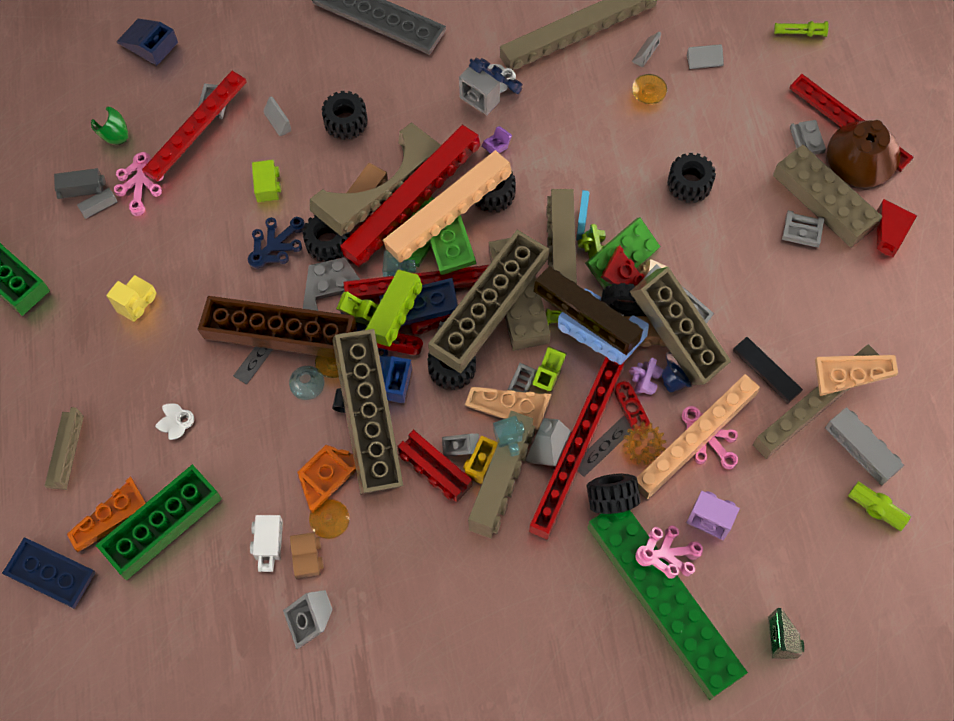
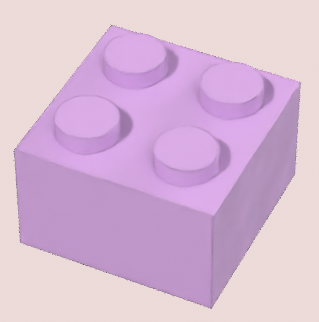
M701 491L686 523L724 541L732 528L740 508L736 507V504L729 500L723 501L717 498L712 492Z

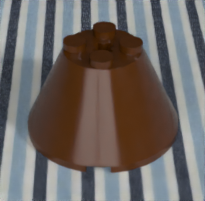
M880 120L851 122L842 126L831 137L826 152L827 163L836 175L855 188H873L888 181L896 172L900 162V147L894 135Z

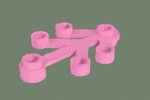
M145 152L136 154L133 158V163L126 169H118L116 171L118 180L125 181L128 175L137 170V174L123 185L117 184L114 187L115 194L121 197L135 185L134 198L129 204V210L134 216H140L145 212V207L141 202L143 184L155 197L160 196L162 193L161 187L158 184H154L142 171L143 167L151 160L150 155Z
M689 406L682 412V419L687 424L686 430L703 415L697 407ZM692 414L695 418L690 419L688 415ZM721 429L708 443L721 457L722 466L726 469H733L738 463L737 455L733 452H727L715 437L725 438L726 441L732 443L736 441L738 433L733 429ZM728 434H733L735 438H730ZM707 443L695 454L694 459L698 464L705 463L707 459ZM702 455L704 459L700 460L697 456ZM725 460H731L732 464H727Z
M671 525L665 530V537L660 550H654L656 542L663 537L662 530L654 527L649 532L646 546H641L637 549L636 560L642 566H655L670 579L676 577L679 574V570L688 577L695 572L694 565L690 562L684 564L675 557L686 555L690 560H696L702 555L703 547L699 542H690L685 547L670 548L673 539L679 535L677 527ZM660 558L664 559L665 561H667L668 563H670V565L667 566L666 564H664V563H663L662 561H660L659 559H660Z

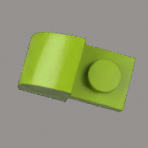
M343 292L336 309L346 315L354 316L356 322L368 325L378 304L371 300H361L349 292Z
M548 347L532 385L552 391L560 375L567 353Z

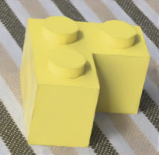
M134 275L127 285L117 281L106 296L116 312L135 322L137 318L143 315L144 309L148 304L154 301L157 293L153 285Z

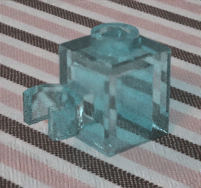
M384 251L383 277L395 276L398 269L410 273L416 272L415 260H407L400 263L392 254Z
M513 416L494 422L493 432L499 448L508 445L511 457L519 455L520 450L517 442L522 441L523 433H525L522 421L518 422L517 417Z

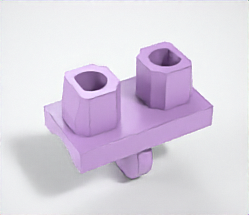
M651 358L649 362L638 363L637 367L630 368L629 373L633 376L632 381L637 382L634 389L636 394L646 393L652 395L656 392L657 384L651 382L650 379L651 377L655 379L660 378L663 371L660 366L656 365V359Z

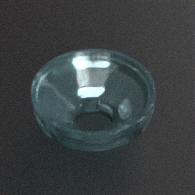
M301 366L293 371L290 376V390L299 399H313L324 388L323 375L313 366ZM308 374L311 376V380L308 383L300 382V377Z

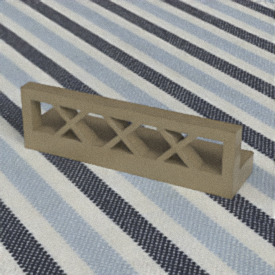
M71 407L70 412H62L45 482L46 488L67 490L84 417L77 408Z

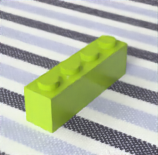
M397 270L365 329H374L378 344L390 347L392 342L396 340L401 325L406 321V315L413 308L414 300L422 290V283L417 274Z

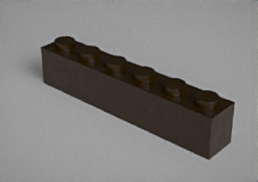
M549 266L535 279L533 292L626 356L640 342L643 329L638 324L631 322L623 314L616 312L605 302L594 297L589 291H585L574 281L563 276L559 271Z

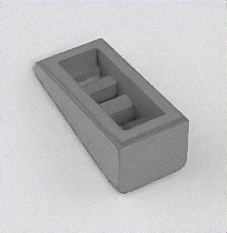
M519 363L508 390L529 392L537 370ZM521 372L530 374V378L521 375ZM518 378L527 381V385L518 382ZM518 385L525 389L524 391H520L514 388V386Z

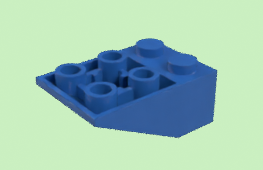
M394 356L379 357L387 400L405 403L412 372L411 359Z

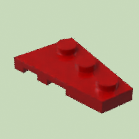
M619 245L616 247L601 278L611 285H618L620 283L629 285L630 283L637 286L645 276L640 274L634 266L635 263L631 258L628 259L623 252L624 249Z

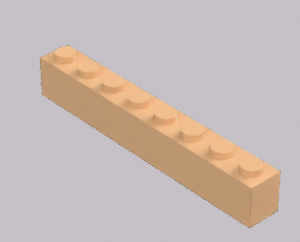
M496 150L493 151L383 239L386 250L400 263L410 258L412 253L422 248L427 241L437 236L443 228L452 224L458 216L467 212L469 207L479 202L489 191H493L500 182L506 180L512 174L510 162Z
M746 374L743 375L636 477L639 492L648 500L757 395L760 386Z

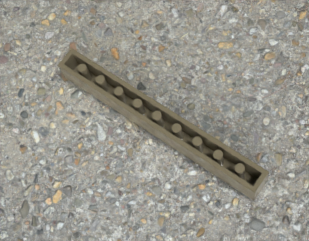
M657 0L599 1L501 45L500 58L507 68L512 70L519 69L525 64L535 62L537 59L548 56L558 49H563L569 44L579 42L589 35H594L600 30L607 29L611 25L623 22L633 15L636 16L644 10L651 9L656 5Z

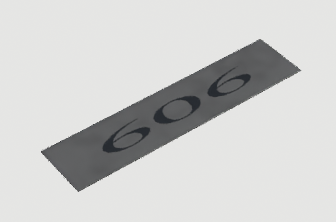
M254 347L233 376L248 384L273 349Z
M625 415L587 450L578 470L583 477L633 431Z

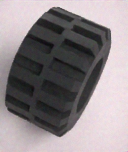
M341 91V93L335 92L333 96H328V100H325L323 102L324 106H322V117L326 131L328 130L330 135L334 134V138L338 139V137H341V140H345V138L352 139V136H359V132L363 133L368 121L366 105L363 99L359 98V95L356 93L353 95L351 91H348V93H345V91ZM342 113L352 114L351 116L346 118L337 117Z
M689 153V155L682 154L681 157L678 156L673 161L667 184L669 191L673 192V196L679 197L678 200L682 201L684 199L687 203H690V201L695 203L698 202V199L702 201L705 196L709 195L716 173L715 167L712 166L713 163L707 161V157H701V154L698 153L697 155ZM691 174L696 176L699 180L690 181L687 180L683 175Z
M513 172L506 180L498 184L502 187L501 189L489 191L475 205L477 207L481 206V210L485 211L487 209L491 213L492 210L500 212V209H507V205L510 206L515 198L516 179Z
M314 215V218L310 217L308 223L304 225L303 239L311 257L317 258V261L320 262L322 260L325 262L335 260L338 257L342 258L343 252L340 246L350 237V232L340 236L316 215ZM325 233L336 234L330 241L318 240Z
M428 353L429 375H431L433 381L436 380V385L440 386L442 384L444 389L451 387V390H455L457 386H459V389L463 388L464 383L468 385L470 379L474 378L476 356L472 358L463 372L459 373L454 369L444 368L441 365L442 361Z
M624 473L604 475L593 479L586 485L590 510L596 513H621L631 510L641 503L638 482L634 475Z

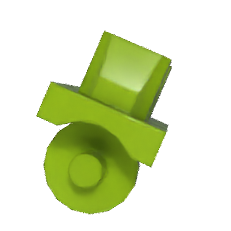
M591 224L590 229L582 234V239L578 241V247L588 252L590 259L605 246L600 243L606 238L605 230H599L596 224Z

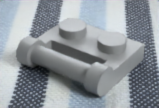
M788 210L782 240L818 248L821 242L824 218L818 217L817 219L794 214V211ZM792 221H797V222H801V223L811 224V225H815L816 227H814V226H809V225H805V224H800V223H795V222H792Z

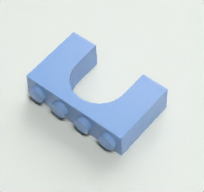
M586 288L584 289L585 291H589L594 297L601 301V297L599 295L593 293L592 291ZM564 312L558 316V329L563 333L569 334L578 342L586 344L595 352L603 354L609 360L620 365L648 336L649 324L634 315L629 318L631 322L638 324L643 329L640 342L626 356Z

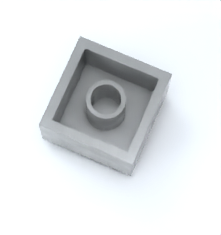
M470 67L459 76L460 98L485 115H488L500 102V82L482 70L481 73H478Z

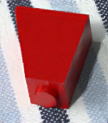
M883 199L877 210L883 216L877 225V249L885 255L894 257L917 215Z

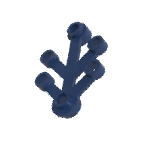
M477 57L470 59L469 67L478 73H481L482 70L497 81L505 83L516 94H519L523 89V84L520 81L505 78L501 74L503 70L498 66L494 65L492 69H489L490 63L487 60Z
M294 217L290 221V226L276 238V219L268 218L265 221L268 228L267 246L262 250L261 241L264 239L262 230L255 229L252 232L254 251L248 256L249 265L258 269L262 268L265 263L286 264L289 261V257L284 251H301L302 244L300 240L295 239L291 243H282L292 233L303 232L305 222L301 217ZM272 251H281L277 255H269Z

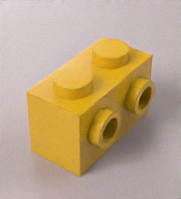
M482 435L476 444L474 453L470 459L466 460L463 467L465 474L472 481L479 484L483 483L498 442Z

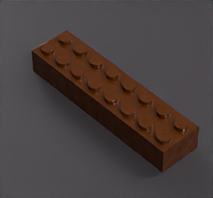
M207 296L197 330L207 340L335 358L333 337L337 334L356 332L358 325L352 315Z

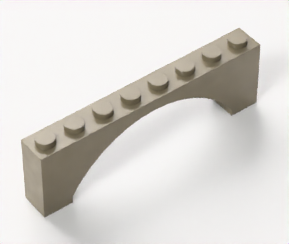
M411 122L399 131L398 143L402 146L403 161L399 170L391 179L374 189L358 193H333L322 189L310 198V211L340 236L350 232L356 224L363 222L369 214L375 212L441 145Z

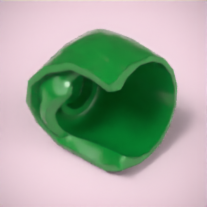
M107 106L108 119L105 125L101 126L92 119V130L107 143L121 145L128 139L127 125L117 110Z

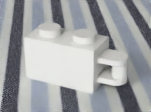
M256 515L255 522H252L251 530L252 534H254V541L250 543V553L258 560V572H273L275 560L281 559L283 520L280 515ZM263 560H269V563H263Z

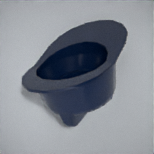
M667 352L666 359L668 364L661 375L667 390L674 392L686 386L692 387L691 382L671 352Z

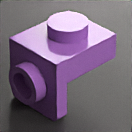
M498 126L494 135L485 139L481 147L490 154L495 150L501 153L508 148L512 135Z

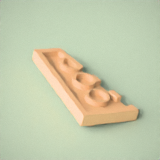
M895 355L816 357L815 359L820 396L895 377L898 374Z
M471 387L465 406L506 421L510 411L533 418V426H536L535 431H538L551 394Z

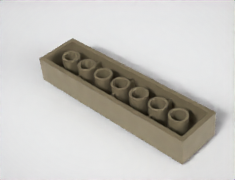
M517 229L428 343L429 353L457 372L462 373L548 260L549 248Z
M370 329L337 334L333 337L332 341L360 494L399 488L403 486V480L375 331Z

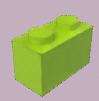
M274 160L252 162L254 194L257 202L279 200L278 193L281 192V184L277 182V177H280L279 167H275Z

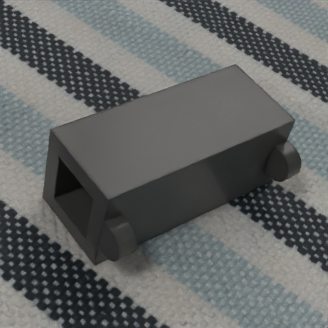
M98 168L54 174L57 199L100 194L103 191V186L106 185L105 177L101 175Z

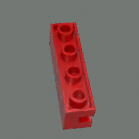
M413 429L408 434L409 438L406 442L402 441L397 446L399 457L407 463L409 461L414 465L413 469L420 475L424 474L428 478L427 481L436 488L438 486L443 490L442 494L451 501L453 499L457 503L473 486L472 479Z

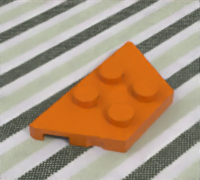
M325 445L297 472L312 514L356 472L354 456L349 451L337 450L335 447Z

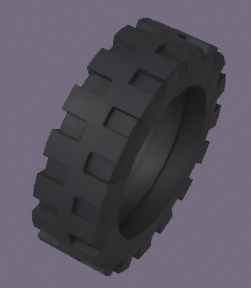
M612 284L603 289L601 301L605 302L616 312L623 314L624 317H631L632 315L646 316L630 293L636 287L634 284ZM618 300H630L634 301V303H627Z

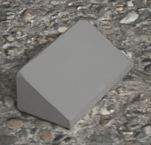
M657 32L646 40L632 60L633 63L644 67L660 44L661 32Z
M722 45L689 47L687 51L689 69L723 66Z
M272 96L269 97L264 108V114L278 135L283 136L291 131L290 122Z
M107 188L102 193L82 201L77 206L86 219L118 201L110 188Z
M479 434L442 437L443 455L473 454Z

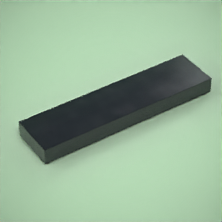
M748 337L733 348V351L787 403H790L802 392L803 389Z

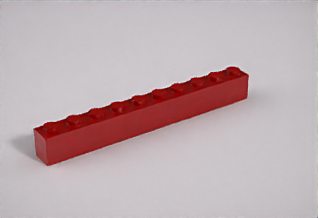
M462 124L340 246L343 255L358 267L366 263L371 255L382 247L383 239L405 223L413 213H416L420 206L429 200L432 194L438 188H441L450 176L454 175L456 170L467 161L468 157L479 149V135Z
M605 357L531 521L530 533L548 540L623 371L625 361L620 365Z

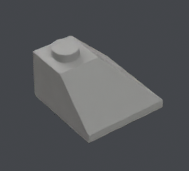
M544 418L525 461L527 463L557 466L572 431L558 419Z
M326 590L306 593L283 610L296 649L301 648L324 632L332 612V606Z

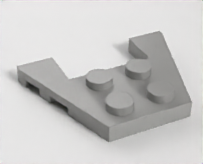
M345 257L309 265L303 309L318 311L316 300L341 295L345 292L343 282L360 280Z

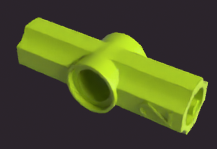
M859 481L848 495L851 499L865 507L870 516L878 520L883 519L899 531L903 530L911 518L910 515L892 504V500L887 495L876 493Z

